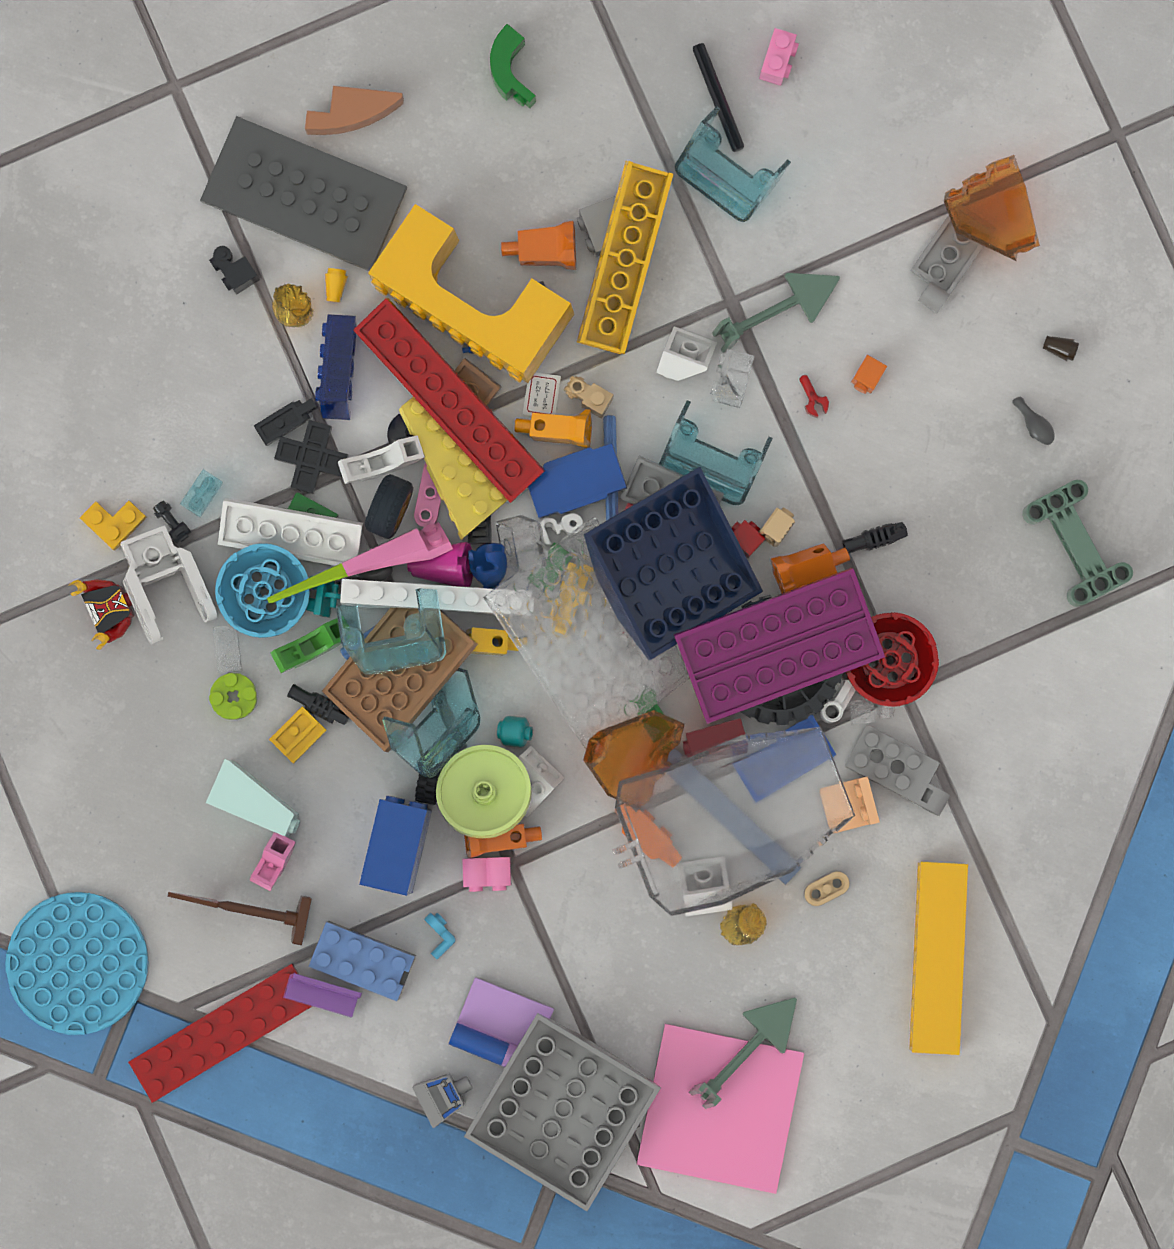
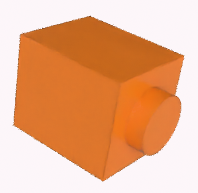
M866 355L851 383L855 384L854 388L864 394L867 392L871 394L887 366Z

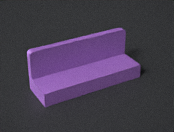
M293 973L289 976L283 998L351 1018L353 1017L357 999L361 998L362 993Z

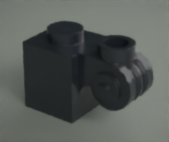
M219 246L214 250L213 258L209 259L216 272L221 270L225 277L221 280L228 291L233 289L237 295L260 280L245 256L232 263L233 255L230 249L226 246Z

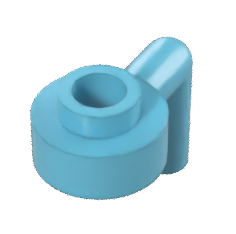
M430 912L424 920L444 939L431 952L438 960L455 943V937L444 927L447 922L438 913L433 915Z

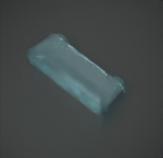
M716 106L700 122L677 160L675 171L679 177L740 222H745L753 216L774 189L791 162L787 159L775 173L763 168L758 170L754 176L718 150L722 137L719 131L711 126L720 111V108Z
M687 400L677 419L659 464L683 475L697 467H701L710 487L724 493L722 501L732 505L743 504L773 438L768 436L762 452L746 448L741 451L739 457H736L696 439L699 432L697 425L685 419L691 401Z
M416 589L419 613L411 614L405 619L404 636L365 643L364 635L361 631L358 606H336L341 644L362 673L375 675L436 663L445 657L446 646L437 590Z
M461 668L456 670L432 699L433 710L417 727L414 724L386 716L382 719L391 749L422 776L434 777L479 728L480 714L468 670Z

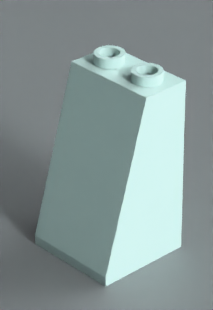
M224 759L206 803L282 836H290L291 833H296L300 824V820L297 819L299 814L235 761Z

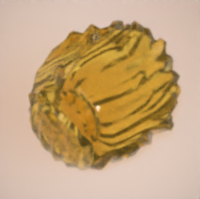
M284 284L279 286V288H275L272 308L279 323L284 324L286 327L299 328L312 320L314 309L311 308V298L307 296V292H302V286Z
M754 903L732 907V910H727L728 913L726 916H723L724 920L720 923L721 936H724L731 945L752 944L764 934L767 926L764 913Z

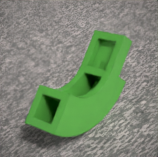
M340 616L324 623L307 635L274 649L270 654L280 673H283L327 653L350 639L352 635Z

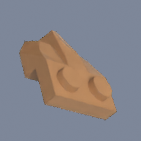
M466 358L455 369V372L486 406L489 405L502 388Z

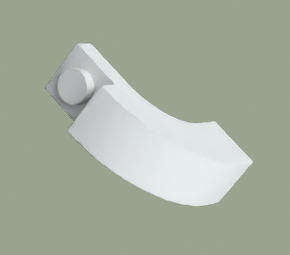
M417 435L399 439L389 446L367 454L341 459L338 461L344 484L360 480L363 482L393 473L422 460L425 456Z

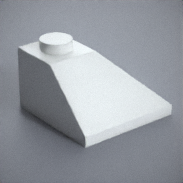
M673 327L656 373L679 381L705 372L717 342Z

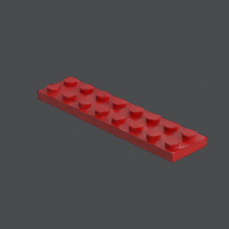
M293 963L129 1061L128 1063L151 1102H155L311 1008L312 1006L283 998L289 976L293 973L299 974Z

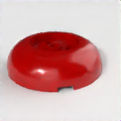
M891 612L872 616L871 619L885 657L878 660L876 668L870 667L868 663L847 671V677L853 688L863 698L874 704L887 707L909 704L924 695L936 678L939 666L936 642L930 631L920 621L909 615ZM883 640H891L892 647L885 649L882 645ZM903 653L911 655L910 662L905 663L902 661L901 656ZM887 656H891L894 659L893 664L889 665L886 663ZM890 672L897 674L896 681H889L888 674Z

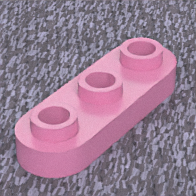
M426 463L423 468L414 512V519L422 528L437 522L441 505V498L427 471ZM428 489L435 491L432 497L426 495ZM425 511L430 513V517L427 520L421 517Z

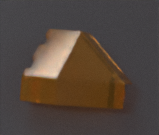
M1011 155L985 166L986 172L975 173L962 181L963 187L955 190V188L947 191L944 196V203L956 233L1017 261V254L1019 252L1030 251L1034 247L1040 246L1026 185L1015 155Z
M652 710L598 731L588 740L583 761L607 796L639 809L649 801L654 780L665 772L669 752L680 744L685 724Z

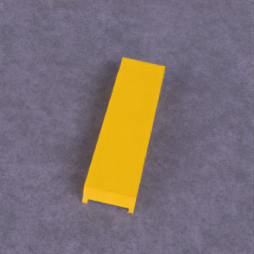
M625 161L577 343L617 354H625L673 173Z
M918 862L909 1049L912 1053L960 1055L968 864Z

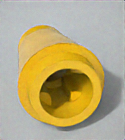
M328 268L327 273H325L326 301L340 302L348 278L346 270Z

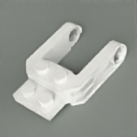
M165 525L120 543L130 565L122 583L150 644L162 641L163 637L160 636L155 623L156 617L142 586L174 575L177 571H181L203 621L207 623L217 619L215 606L191 552L173 545Z

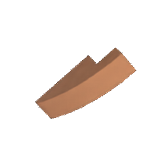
M333 86L330 113L307 111L306 133L307 135H332L355 131L369 126L398 109L404 103L403 94Z

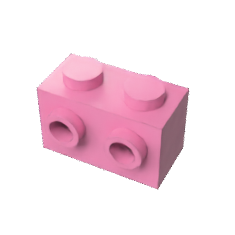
M777 28L774 29L759 79L780 86L782 85L783 78L788 79L792 65L788 64L790 56L795 57L799 43L795 42L796 34Z

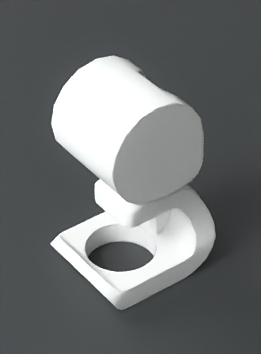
M574 513L563 516L560 523H557L555 519L545 518L540 523V533L544 544L551 547V542L545 528L551 527L557 535L563 531L568 535L575 536L582 530V518Z

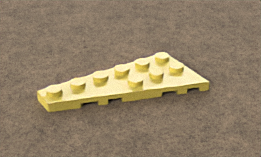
M412 397L400 407L399 412L410 435H418L425 456L424 460L427 464V471L441 500L445 502L449 510V517L452 522L454 521L459 531L460 540H462L508 500L423 406Z

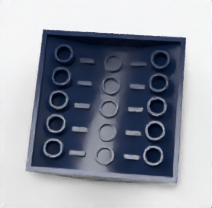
M697 467L583 534L596 578L617 619L648 660H652L675 646L677 642L674 634L722 617L763 592L701 467Z

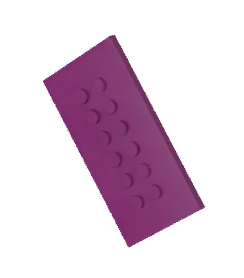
M853 568L674 634L707 724L885 657Z

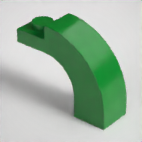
M506 24L495 38L491 48L490 68L492 79L498 92L506 101L513 94V98L518 104L531 108L536 102V95L520 83L511 71L514 57L525 46V38L510 25Z

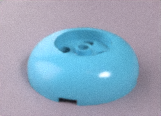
M253 544L232 554L220 569L215 586L217 605L224 619L237 631L258 638L278 636L290 630L302 618L309 603L310 589L276 601V610L272 612L267 610V598L308 579V575L301 562L286 549L272 544ZM255 572H260L262 574L261 581H253L252 575ZM277 580H283L284 587L280 590L274 586ZM267 588L269 590L268 595L262 596L261 590ZM252 594L254 596L252 604L245 602L246 595Z

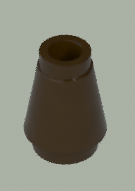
M1047 336L1043 349L1065 361H1073L1079 343L1074 342V339Z

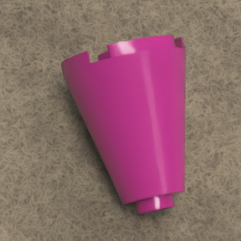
M468 542L451 544L453 550L438 557L407 563L408 572H411L412 576L450 586L470 587L473 575L469 573L468 550H472V547Z

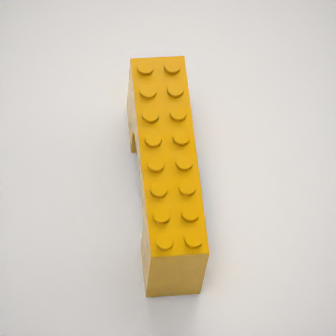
M415 204L368 272L372 279L371 283L384 296L390 294L394 298L393 301L401 307L406 308L408 306L413 310V314L421 320L429 319L433 323L432 326L438 331L444 333L446 330L458 344L463 345L466 343L471 348L470 351L481 358L483 355L490 360L489 363L497 369L505 368L509 372V376L520 383L523 380L529 383L574 316L571 303L531 278L512 308L506 313L498 316H489L479 312L438 285L439 271L458 244L459 239L454 228Z

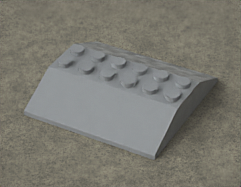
M537 1013L464 1137L585 1211H588L661 1087L617 1056L584 1036Z

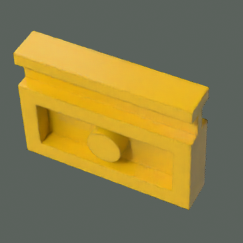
M302 706L269 740L294 764L327 730Z

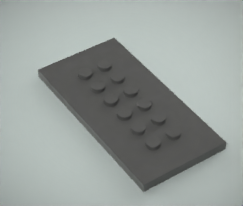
M236 116L200 201L370 271L379 256L407 186Z

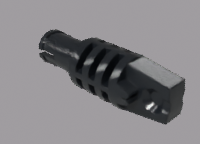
M903 522L884 524L882 527L877 526L876 529L864 530L859 536L842 540L843 548L847 549L848 553L862 549L870 551L873 548L877 549L880 546H886V544L890 545L897 540L907 537V528Z
M293 684L287 694L288 698L305 705V709L308 712L331 724L336 721L345 725L349 719L330 699L317 692L310 693Z

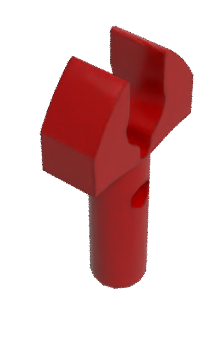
M802 375L799 380L809 398L808 405L804 408L809 415L818 418V414L814 409L815 402L822 406L826 414L829 401L826 396H818L808 376Z

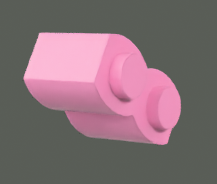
M511 857L462 859L463 887H469V892L483 891V887L492 886V891L507 890L506 886L512 885Z

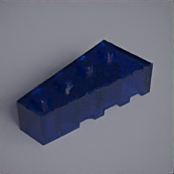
M328 314L327 323L323 322L322 336L325 337V344L320 345V358H323V364L318 365L317 376L318 379H321L320 387H316L315 400L319 401L323 419L350 420L351 417L348 400L352 401V381L350 377L353 378L354 359H352V356H355L356 333L353 331L357 327L356 316Z

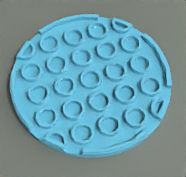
M72 892L46 899L33 907L20 920L10 938L5 967L12 996L21 1010L31 1020L48 1030L67 1035H84L103 1030L123 1018L133 1008L144 989L149 965L148 950L144 936L133 917L123 907L106 897L92 893Z

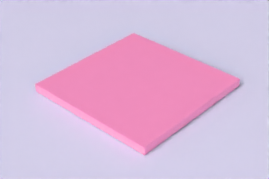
M665 1023L653 1082L660 1086L661 1089L647 1110L636 1165L776 1194L804 1052L786 1049L785 1053L782 1054L774 1046L761 1043L722 1084V1089L717 1093L722 1100L715 1107L705 1109L702 1105L707 1100H703L700 1093L691 1095L689 1091L695 1085L704 1082L707 1084L710 1079H714L749 1041Z

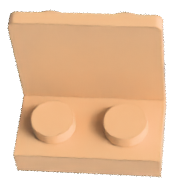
M868 776L820 788L832 834L880 823Z

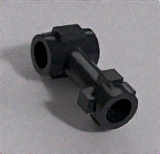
M164 500L153 507L155 516L158 519L162 517L172 530L168 533L176 543L179 541L183 542L189 537L188 534L191 533V530L183 521L180 524L170 513L172 507L169 503L166 504Z

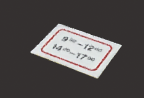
M535 372L529 383H527L523 415L532 416V413L556 414L561 376Z

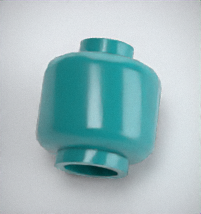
M506 716L503 721H499L497 738L501 740L503 745L521 748L526 745L528 740L531 741L533 727L529 726V721L525 717Z

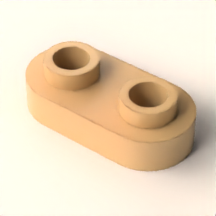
M832 872L810 883L805 888V900L813 906L823 905L844 894L849 888V879L842 872ZM834 879L841 881V885L838 888H835L832 884ZM815 889L820 892V896L816 899L812 897V891Z

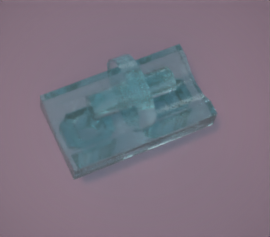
M203 469L180 505L201 517L223 482Z

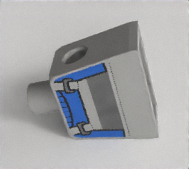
M450 1073L417 1083L412 1087L432 1128L438 1126L464 1106L465 1102L461 1095L473 1089L467 1076L454 1082Z

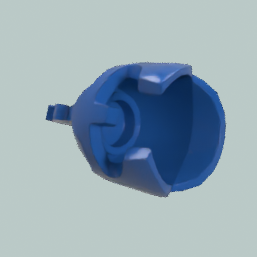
M486 543L479 546L475 551L468 550L471 574L483 585V588L498 589L499 583L504 579L507 570L505 547L500 543Z

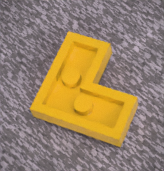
M129 500L113 517L96 501L80 517L114 551L147 518Z

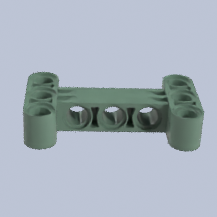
M1073 480L1031 502L1024 508L1022 514L1023 519L1033 525L1049 518L1082 580L1081 583L1071 587L1067 592L1068 602L1076 607L1085 605L1127 583L1133 576L1132 567L1125 562L1106 568L1073 507L1074 504L1083 500L1088 494V486L1082 480ZM1072 486L1080 488V497H1075L1071 494ZM1052 496L1059 498L1061 502L1059 508L1051 505L1050 498ZM1031 507H1036L1040 511L1038 519L1031 517L1029 513ZM1117 568L1125 571V578L1123 580L1116 577L1115 571ZM1097 578L1105 583L1103 591L1095 587V580ZM1076 589H1080L1084 593L1082 602L1074 597Z

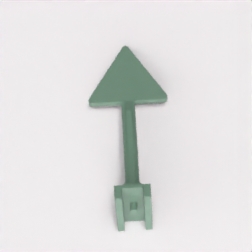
M786 273L785 279L794 295L740 323L736 322L733 324L729 317L722 320L712 332L714 337L720 334L725 342L721 351L724 353L730 350L739 340L740 336L744 334V331L797 304L802 307L809 322L813 323L840 280V277Z
M791 998L743 1012V1016L757 1029V1033L714 1079H710L707 1084L704 1082L695 1085L689 1091L691 1095L700 1093L702 1095L701 1098L707 1100L702 1105L705 1109L715 1107L722 1100L717 1095L722 1089V1084L764 1039H767L780 1053H785L797 999Z

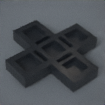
M309 420L303 442L280 436L274 459L296 465L291 483L292 489L314 494L320 472L342 477L338 461L348 458L349 455L326 449L332 426Z

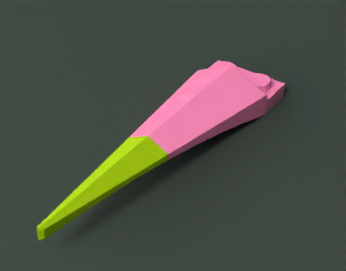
M440 523L429 524L420 531L415 528L268 597L267 600L268 603H273L307 589L348 576L389 566L430 560L453 550Z

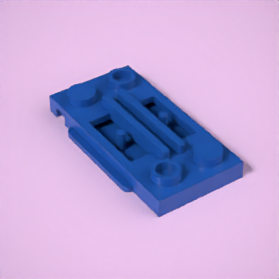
M612 443L594 450L586 448L544 463L543 468L545 472L528 487L539 519L556 513L563 514L606 499L610 494L627 489Z

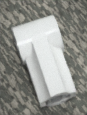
M842 678L841 683L836 684L835 690L837 692L831 701L828 699L825 701L824 708L819 711V716L823 722L828 724L834 723L842 717L846 706L856 691L847 679ZM828 706L834 707L837 711L834 719L826 715L825 710Z

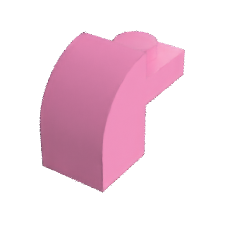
M274 832L264 848L262 858L252 873L250 881L271 891L277 879L284 871L296 842Z

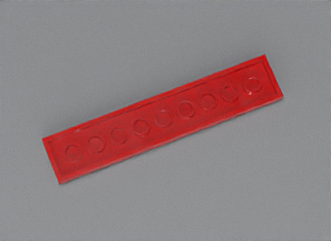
M385 298L353 330L510 503L545 472V469L389 298Z

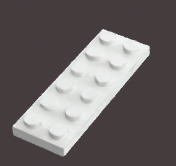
M225 498L222 506L218 545L243 549L253 544H272L286 549L297 559L336 566L359 555L363 523Z

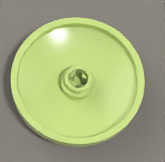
M493 745L472 746L455 754L443 767L436 785L438 807L446 822L459 833L473 838H492L513 829L525 816L532 794L530 778L523 763L510 751Z

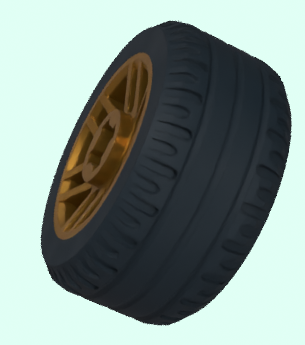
M391 474L383 478L366 516V530L386 539H390L396 534L413 493L412 483Z

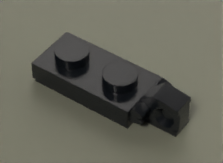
M312 398L303 404L300 400L291 402L255 424L254 427L264 444L268 446L280 439V436L283 437L306 423L310 419L308 414L316 410L318 406Z

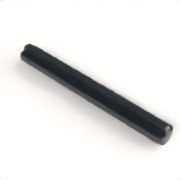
M699 43L693 46L694 55L733 152L740 151L744 148V143L705 44Z

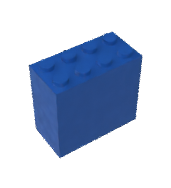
M386 796V799H379L359 885L405 896L413 893L432 810L427 809L428 804L410 801L409 805L404 804L405 799L394 796Z

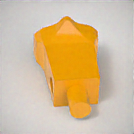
M585 409L575 416L532 413L531 420L516 418L515 432L528 433L534 441L572 444L583 448H590L592 435L591 409Z

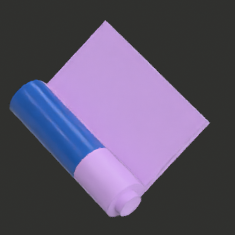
M475 977L450 1038L449 1045L506 1067L536 1014L539 1013L550 1019L554 1008Z

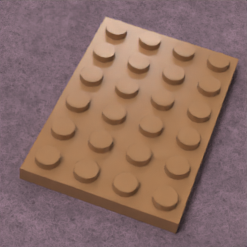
M390 608L322 692L384 752H389L471 654L478 643L442 610Z

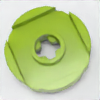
M228 673L219 677L214 682L210 690L209 701L213 710L219 716L229 720H237L247 717L254 710L257 704V692L254 683L248 677L242 674ZM237 690L239 692L237 695L240 698L239 701L233 700L230 703L228 701V693Z

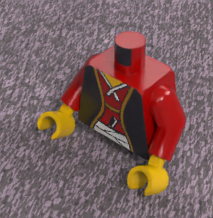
M100 579L83 582L75 580L69 583L68 586L75 585L78 588V591L71 593L72 596H77L84 592L81 596L98 632L91 641L99 639L102 643L96 649L101 650L106 643H110L125 634L131 625V618L135 615L131 608L132 603L129 596L124 592L122 586L116 585L113 581Z

